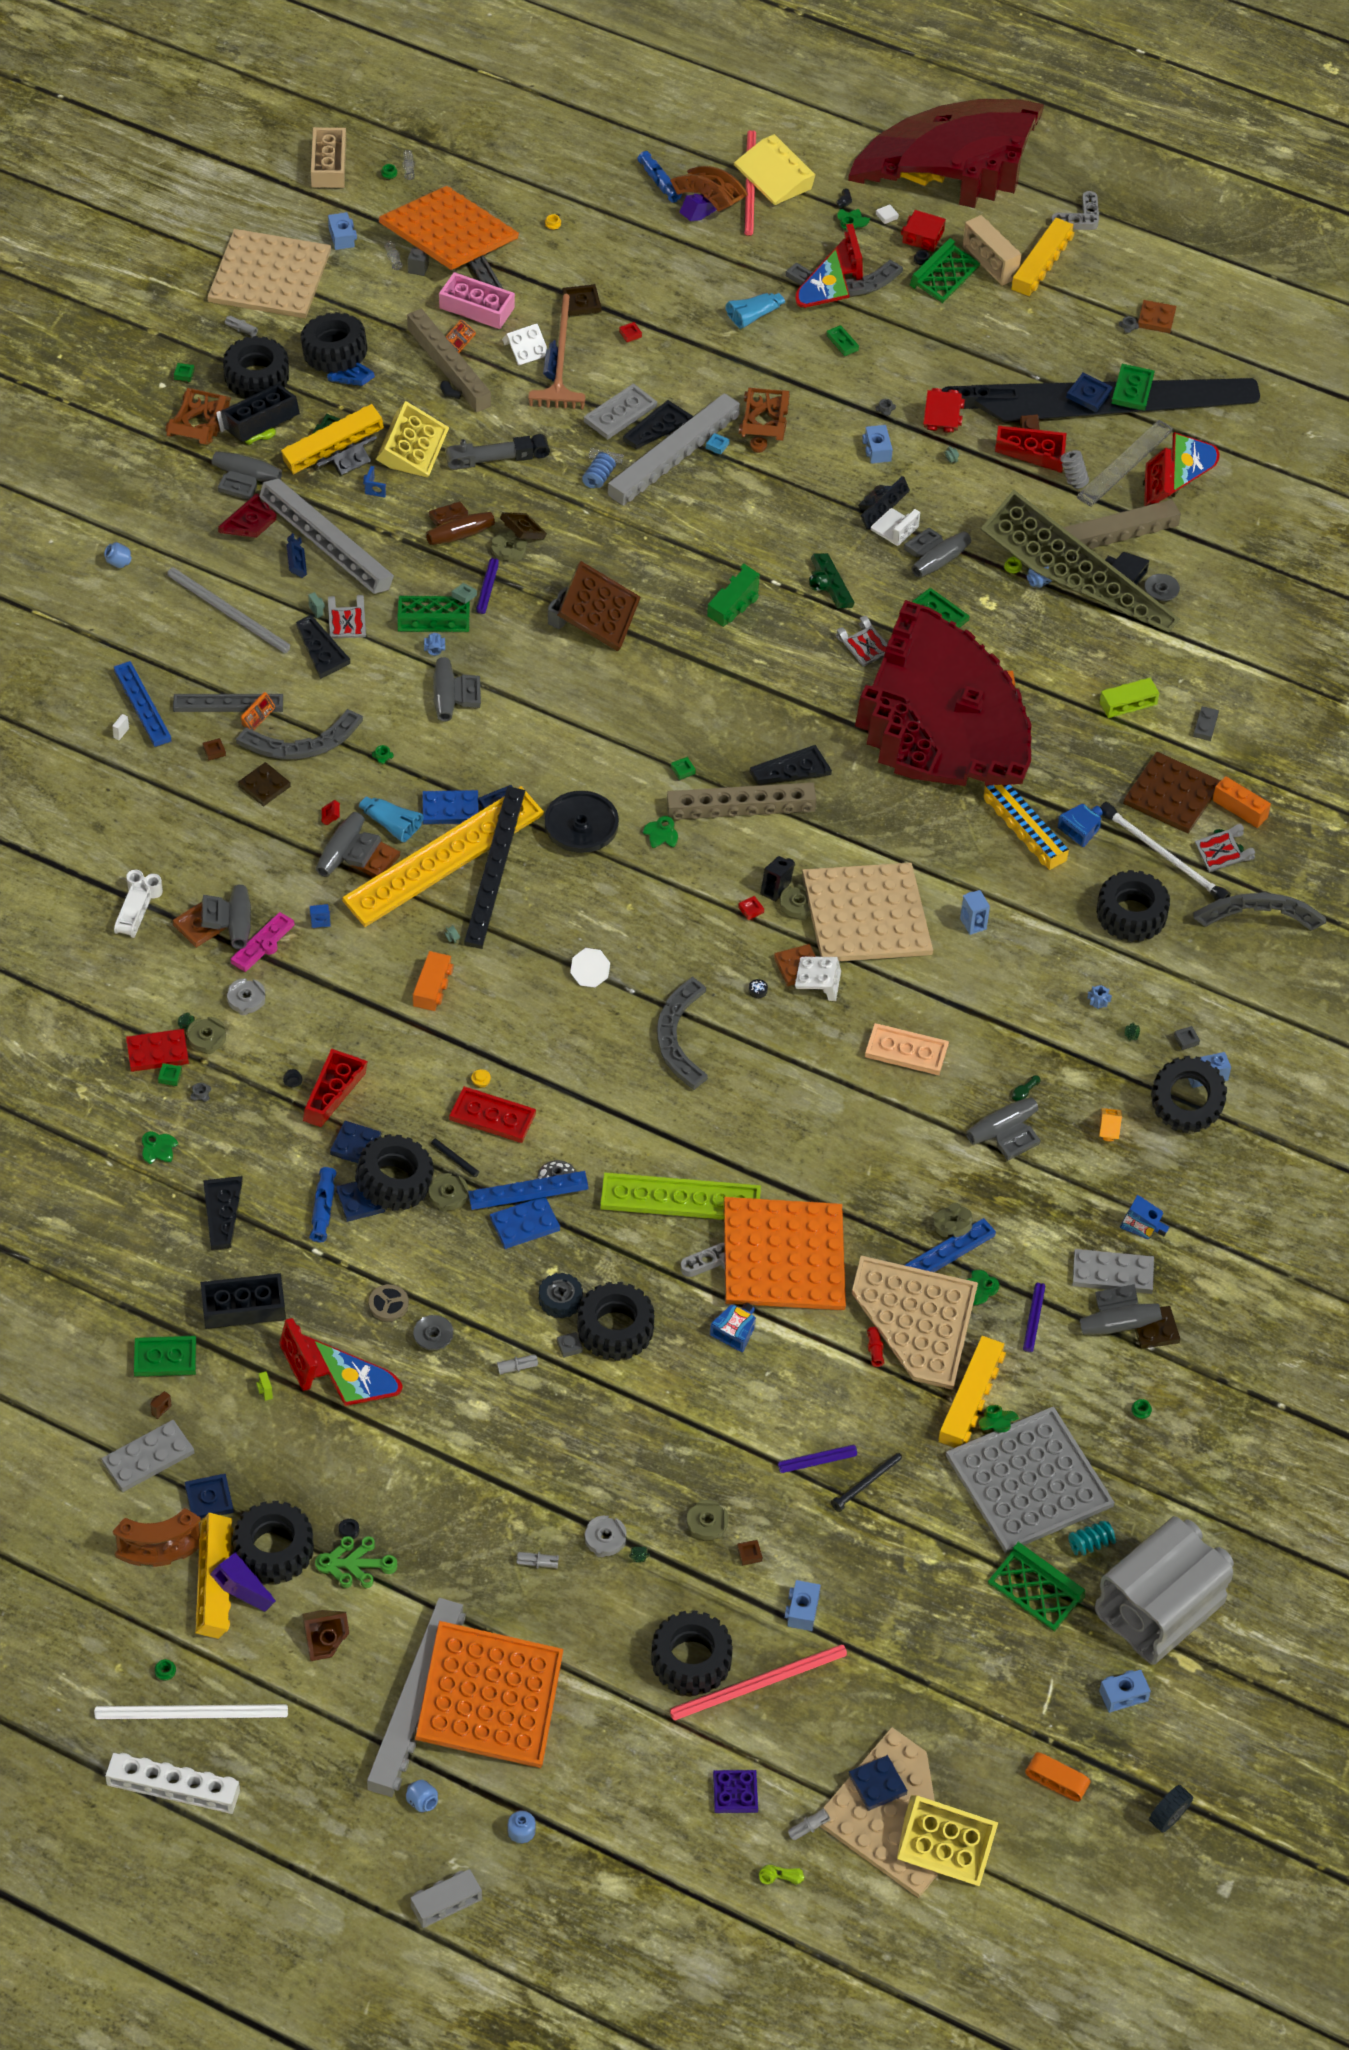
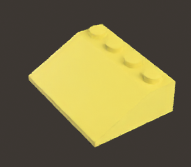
M775 134L762 139L734 162V166L774 205L811 190L816 175Z
M405 401L396 411L376 460L390 469L428 478L449 427Z
M911 1795L904 1817L897 1859L980 1886L998 1822L917 1795Z

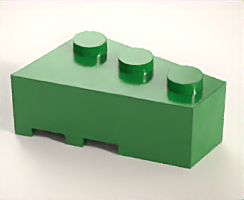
M744 563L740 567L741 572L736 577L732 576L729 579L731 583L726 589L722 588L708 604L707 617L722 627L731 623L738 614L743 613L759 597L760 574Z

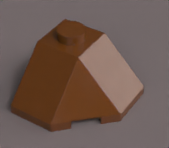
M319 1610L302 1614L310 1661L331 1658L341 1642L349 1635L346 1612Z

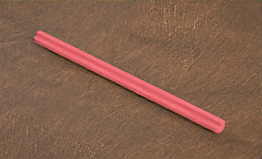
M754 130L747 132V151L756 145V132ZM746 178V192L748 196L745 197L744 234L752 236L754 231L755 185Z
M842 1644L678 1705L670 1709V1715L673 1720H678L840 1659L847 1655L846 1648Z

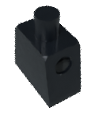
M1122 552L1117 559L1109 555L1105 559V561L1136 585L1147 574L1150 561L1127 552Z
M778 856L765 867L760 895L777 902L783 890L792 881L795 862L791 858L785 859Z

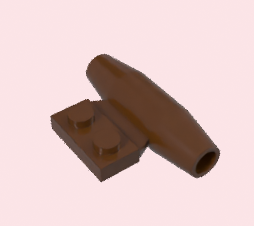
M459 501L429 511V517L437 527L427 531L426 538L430 545L451 543L495 525V519L491 512L468 515V510Z

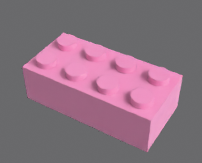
M454 272L439 293V308L500 329L515 308V293Z

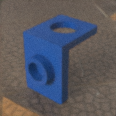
M370 466L368 474H365L363 479L365 494L385 498L386 484L373 482L375 478L374 466ZM372 487H379L382 491L376 492Z
M328 904L310 906L312 928L330 927Z

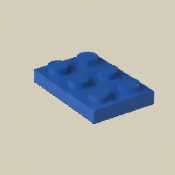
M478 790L423 791V824H461L479 812Z
M546 1197L537 1198L490 1214L491 1222L504 1249L560 1231V1225Z

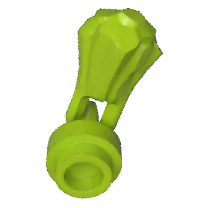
M765 1865L759 1872V1879L763 1884H771L776 1878L797 1885L802 1883L805 1877L803 1870L800 1868L786 1869L774 1865Z

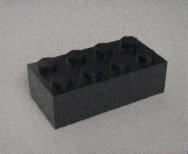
M279 383L220 411L224 429L241 442L247 441L257 434L264 433L266 430L276 427L280 423L293 419L300 414L297 397Z
M281 1273L200 1282L205 1329L286 1320Z

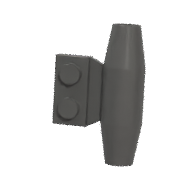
M215 452L213 455L212 465L228 472L223 475L217 487L218 492L249 500L257 489L256 481L281 480L282 470L265 461L237 453Z
M927 528L904 544V550L916 558L921 557L912 566L913 574L917 578H921L939 570L962 553L971 543V537L967 532L963 531L943 540L942 535L931 528Z
M446 657L437 659L433 675V701L437 718L440 721L447 722L452 719L455 703L462 705V707L480 708L481 706L480 676L462 675L455 678L451 661Z
M352 812L337 828L325 846L317 864L316 871L320 875L328 877L343 860L349 865L365 867L381 842V838L379 835L367 832L359 834L365 821L361 814Z
M244 885L233 887L229 902L223 900L222 897L203 895L201 927L219 930L220 928L228 927L231 944L236 949L246 947L251 930V902L248 889Z
M1032 1097L1010 1103L982 1118L966 1131V1136L973 1145L996 1138L997 1147L1007 1161L1040 1144L1041 1140L1031 1126L1023 1123L1038 1111V1104Z
M1135 1284L1095 1292L1100 1312L1081 1318L1080 1324L1083 1335L1111 1334L1143 1327L1161 1320L1162 1315L1159 1303H1138Z

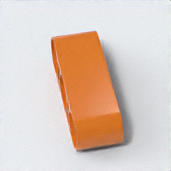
M1039 1752L1035 1753L1025 1770L1026 1775L1030 1779L1077 1802L1081 1801L1091 1783L1090 1779L1084 1774Z

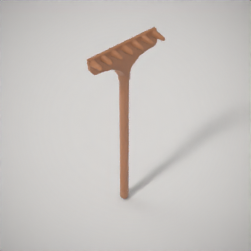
M564 294L562 300L554 384L545 390L530 391L528 397L530 406L533 405V400H538V406L541 407L542 400H546L547 407H550V401H555V407L558 408L559 401H563L564 408H567L568 402H572V408L575 409L576 402H580L581 409H584L585 394L568 390L563 385L562 380L570 298L568 294Z

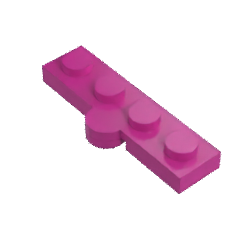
M279 912L247 943L245 948L240 949L230 959L231 964L246 972L264 954L271 955L276 953L278 950L277 942L295 925L294 920Z

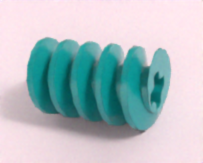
M1103 1520L1098 1524H1092L1091 1527L1087 1526L1083 1530L1079 1529L1076 1533L1071 1532L1068 1536L1071 1549L1076 1556L1079 1551L1085 1556L1086 1549L1093 1553V1546L1100 1550V1543L1104 1547H1108V1540L1111 1544L1116 1543L1115 1533L1111 1524Z

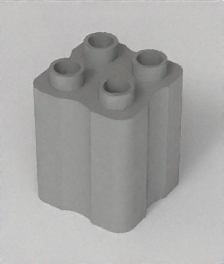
M1175 1516L1171 1517L1101 1578V1596L1096 1600L1095 1605L1098 1617L1115 1633L1122 1636L1143 1659L1152 1665L1159 1662L1225 1604L1227 1598L1226 1588L1233 1576L1232 1567L1234 1562L1230 1554L1221 1547L1214 1549L1201 1540L1203 1535L1200 1528L1189 1519L1182 1521Z

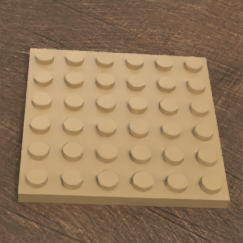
M234 229L208 294V302L306 319L329 258L331 245Z
M912 863L802 870V878L806 888L809 908L811 909L810 913L820 957H838V961L933 954V947Z

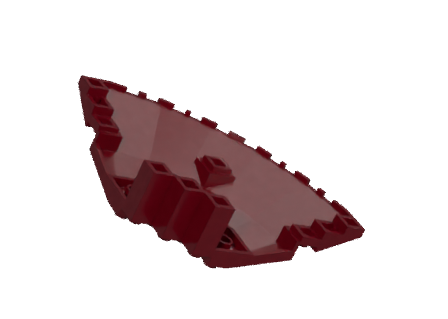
M975 99L941 105L907 117L877 135L854 160L848 181L864 184L865 180L881 182L882 178L897 181V178L900 179L902 173H931L962 180L959 205L971 208L976 207L978 198L995 201L998 190L1014 194L1019 179L1021 157L1031 130L1034 131L1041 118L1044 104L1021 99Z
M907 600L904 601L874 683L872 686L865 685L860 696L855 726L869 731L866 744L880 749L878 763L895 768V774L910 779L966 786L969 777L985 782V786L1023 784L1031 764L1032 724L1026 715V707L1023 706L1020 690L1015 688L1012 678L1001 667L1000 660L993 653L989 654L985 650V646L983 644L980 645L970 631L967 629L963 631L956 627L955 622L952 620L950 622L946 621L940 613L929 607Z

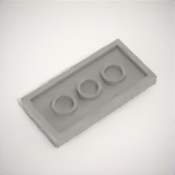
M633 383L585 415L584 422L608 440L657 407V401Z
M1075 1249L1072 1286L1107 1290L1135 1284L1136 1293L1152 1294L1154 1257Z
M171 1420L101 1459L122 1492H125L193 1455L195 1452L174 1420Z

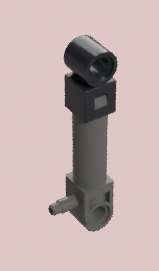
M536 434L532 438L530 436L515 437L512 442L473 447L472 443L466 444V440L462 439L460 445H453L445 450L448 467L452 470L475 467V463L515 458L516 461L533 459V455L536 458H545L550 454L547 438L543 434Z

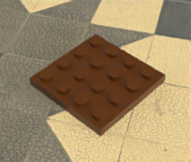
M580 561L575 569L557 616L618 652L622 647L641 597Z
M1156 752L1124 798L1123 804L1189 834L1213 799L1215 786L1221 780L1160 752Z

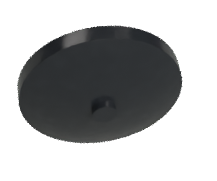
M572 791L560 795L550 803L545 813L544 823L548 837L557 846L571 852L587 853L607 846L615 838L619 827V816L615 806L606 797L591 791Z

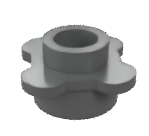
M1131 316L1124 317L1123 321L1119 322V327H1122L1126 333L1139 328L1135 318Z
M882 399L879 402V406H876V411L881 412L885 416H889L891 411L896 409L895 404L889 399Z
M200 1082L192 1086L193 1093L190 1095V1098L193 1101L202 1100L206 1102L210 1099L209 1092L211 1087Z

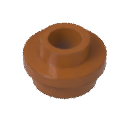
M754 437L750 441V446L754 452L761 453L767 448V440L763 437Z

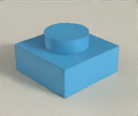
M714 433L706 443V449L721 455L729 445V439Z

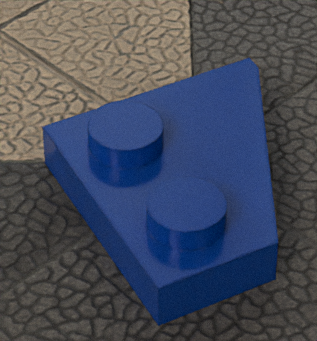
M356 363V367L349 368L347 371L330 372L327 375L328 380L331 382L363 386L375 377L372 370L360 363Z

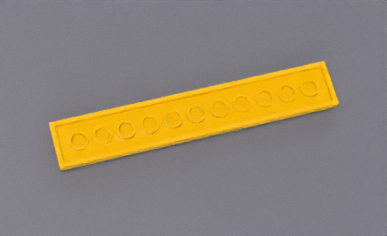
M526 791L514 834L544 815V811ZM504 797L345 895L342 901L361 924L367 927L488 851L492 844Z

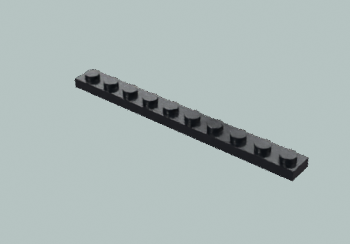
M507 786L464 941L466 946L483 949L524 800L525 790Z

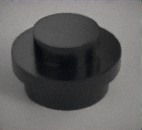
M925 250L917 251L914 255V262L922 266L930 258L929 253Z
M296 1069L288 1070L283 1076V1082L288 1087H297L303 1081L302 1075Z

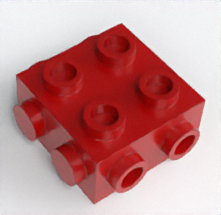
M914 210L912 216L909 215L907 219V225L902 228V243L934 252L945 231L946 219Z
M939 388L927 390L924 427H927V430L937 431V428L944 429V432L953 433L954 430L958 431V426H962L963 416H960V409H964L965 404L962 394L957 390H949L948 392H942V389Z

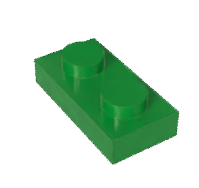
M841 325L827 330L826 336L844 356L859 351V345Z

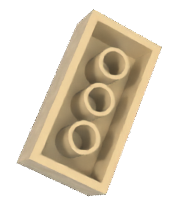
M313 127L311 186L319 188H345L346 128Z
M982 215L965 222L963 248L975 260L980 262V265L1002 286L1012 282L1013 276L1020 268V251Z

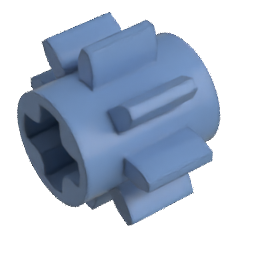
M438 633L430 634L428 638H424V651L428 650L430 655H439L441 650L445 651V638H441V635Z
M1102 985L1092 986L1091 992H1088L1087 996L1090 999L1089 1005H1093L1097 1009L1107 1007L1112 997L1109 994L1110 989Z

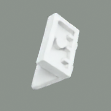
M538 324L507 333L502 339L504 345L510 344L519 366L546 356L547 346Z
M890 508L871 526V531L899 546L919 527L920 512L914 509L910 514L904 516Z
M801 957L795 983L796 989H823L824 993L827 994L828 1001H836L841 976L838 957Z

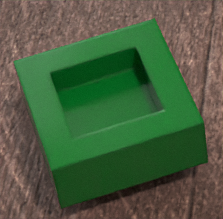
M177 363L174 380L191 382L195 371L194 365Z
M688 757L671 763V768L679 780L696 774V769Z
M163 1063L158 1083L178 1086L182 1066Z

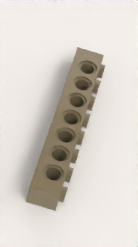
M814 783L667 791L668 816L673 820L812 812L816 809V794Z

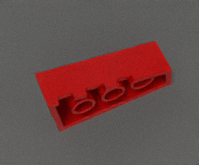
M998 426L995 452L1062 473L1063 466L1060 458L1065 453L1067 433Z
M331 1048L305 1107L303 1121L322 1127L364 1077L368 1061Z

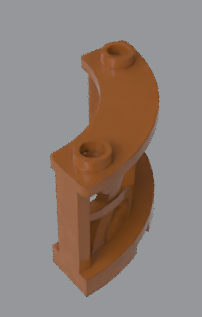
M712 166L694 167L687 170L688 174L677 176L670 180L677 195L686 192L701 193L714 205L718 212L748 196L746 190L737 179L726 171Z
M748 387V391H745L744 401L747 402L743 424L740 423L739 434H742V437H746L747 434L776 437V440L783 441L787 424L784 415L788 414L790 391ZM754 393H764L766 402L763 403L760 395L759 401L755 402L753 400ZM769 394L782 395V396H777V397H774V398L770 399ZM767 410L768 415L774 420L762 425L755 418Z
M187 388V391L184 392L183 404L178 414L170 419L166 425L167 436L172 437L177 434L199 439L201 444L208 445L212 443V437H217L220 432L216 413L229 407L231 397ZM195 394L204 395L205 403L201 405L199 397L198 401L193 403ZM208 397L217 398L219 400L208 402ZM204 412V418L208 423L193 427L188 420Z
M186 1508L174 1517L158 1523H139L124 1518L113 1530L118 1549L115 1552V1556L129 1564L141 1566V1564L153 1565V1567L170 1565L172 1561L180 1558L185 1559L199 1549V1522L201 1518Z

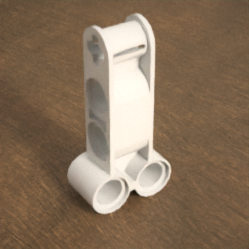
M131 870L127 874L129 892L116 920L115 934L123 933L134 938L151 898H158L163 893L161 877L157 874H149L144 877L140 870Z

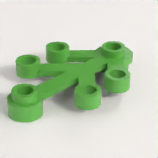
M349 1536L342 1538L341 1545L330 1554H320L315 1560L317 1570L324 1574L331 1573L343 1588H349L352 1585V1576L348 1573L343 1574L338 1568H346L361 1582L364 1588L372 1587L373 1576L368 1573L365 1574L359 1568H381L385 1574H392L397 1570V1560L391 1555H386L382 1559H359L375 1547L374 1539L369 1536L365 1537L362 1540V1545L345 1559L338 1558L345 1551L353 1549L354 1540ZM345 1542H350V1543H351V1544L348 1545V1546H347V1545H344ZM367 1542L372 1543L370 1546L365 1545ZM344 1579H349V1580H350L349 1582H346V1583L343 1582ZM365 1579L371 1580L368 1583L364 1582Z

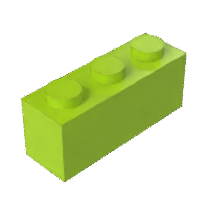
M1150 677L1101 691L1099 703L1107 717L1112 718L1157 705L1159 691Z

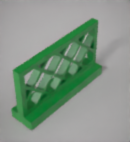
M949 238L913 274L910 286L914 289L918 286L941 303H944L980 267L981 263L954 245L955 241ZM955 252L960 258H952L951 254ZM942 263H950L951 267H943ZM954 263H961L962 267H954ZM965 263H971L974 266L966 267ZM933 272H941L942 277H934ZM944 272H952L953 277H945ZM956 272H963L964 276L956 277ZM931 281L932 286H927L923 282ZM935 281H943L944 286H936ZM946 281H954L955 285L947 286ZM937 290H945V295L941 296L937 293Z
M399 596L398 631L469 632L470 601L459 606L457 603L463 602L452 596ZM402 602H410L411 604L406 606ZM428 602L429 604L424 606L421 603ZM444 602L447 604L442 606L439 603ZM414 607L420 608L418 611L413 610ZM436 607L438 610L433 612L430 609ZM451 607H453V608H455L456 610H454V611L451 612V611L448 610V609L451 608Z
M1019 1541L1013 1547L1011 1554L988 1580L989 1585L1054 1632L1076 1605L1085 1598L1084 1588ZM1015 1558L1021 1563L1022 1569L1010 1570L1009 1564ZM1034 1572L1038 1575L1039 1581L1026 1583L1025 1573ZM1023 1573L1024 1583H1011V1575ZM1008 1575L1009 1585H999L995 1582L999 1576ZM1051 1584L1055 1587L1054 1594L1043 1595L1042 1585ZM1039 1586L1041 1595L1028 1596L1027 1587ZM1025 1587L1026 1597L1017 1598L1013 1595L1012 1589ZM1067 1596L1073 1600L1069 1606L1060 1607L1059 1597ZM1056 1598L1057 1607L1045 1609L1044 1599ZM1041 1599L1043 1609L1034 1610L1030 1607L1029 1601ZM1058 1612L1059 1619L1053 1624L1047 1620L1046 1613Z

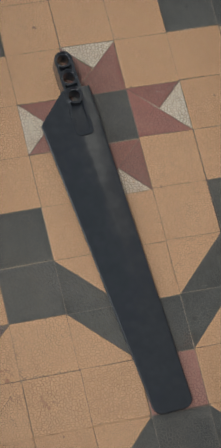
M1253 378L1153 380L1145 411L1257 403L1260 400V391L1257 381ZM1117 381L1104 382L1113 388L1097 412L1066 398L1067 392L1075 382L946 386L942 389V392H948L949 390L959 391L962 394V399H965L964 409H981L1002 422L1020 421V417L1026 415H1038L1039 419L1143 412V410L1111 404Z

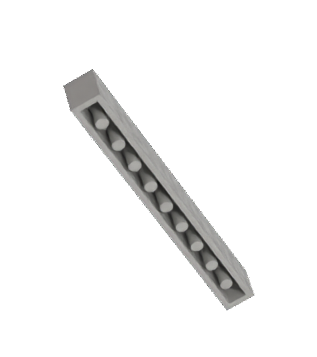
M722 394L608 483V496L623 506L632 501L640 492L645 491L649 485L655 483L663 474L668 473L672 467L678 465L686 456L691 455L695 449L701 447L714 433L724 429L732 420L737 419L740 413V403L727 394Z
M280 479L263 482L259 497L373 594L390 589L394 577L391 572Z
M442 1598L438 1599L367 1779L369 1791L393 1797L395 1790L398 1791L402 1782L400 1776L402 1771L406 1772L409 1765V1759L407 1758L409 1753L413 1754L416 1747L415 1736L438 1623L443 1621L462 1626L466 1614L463 1613V1604Z

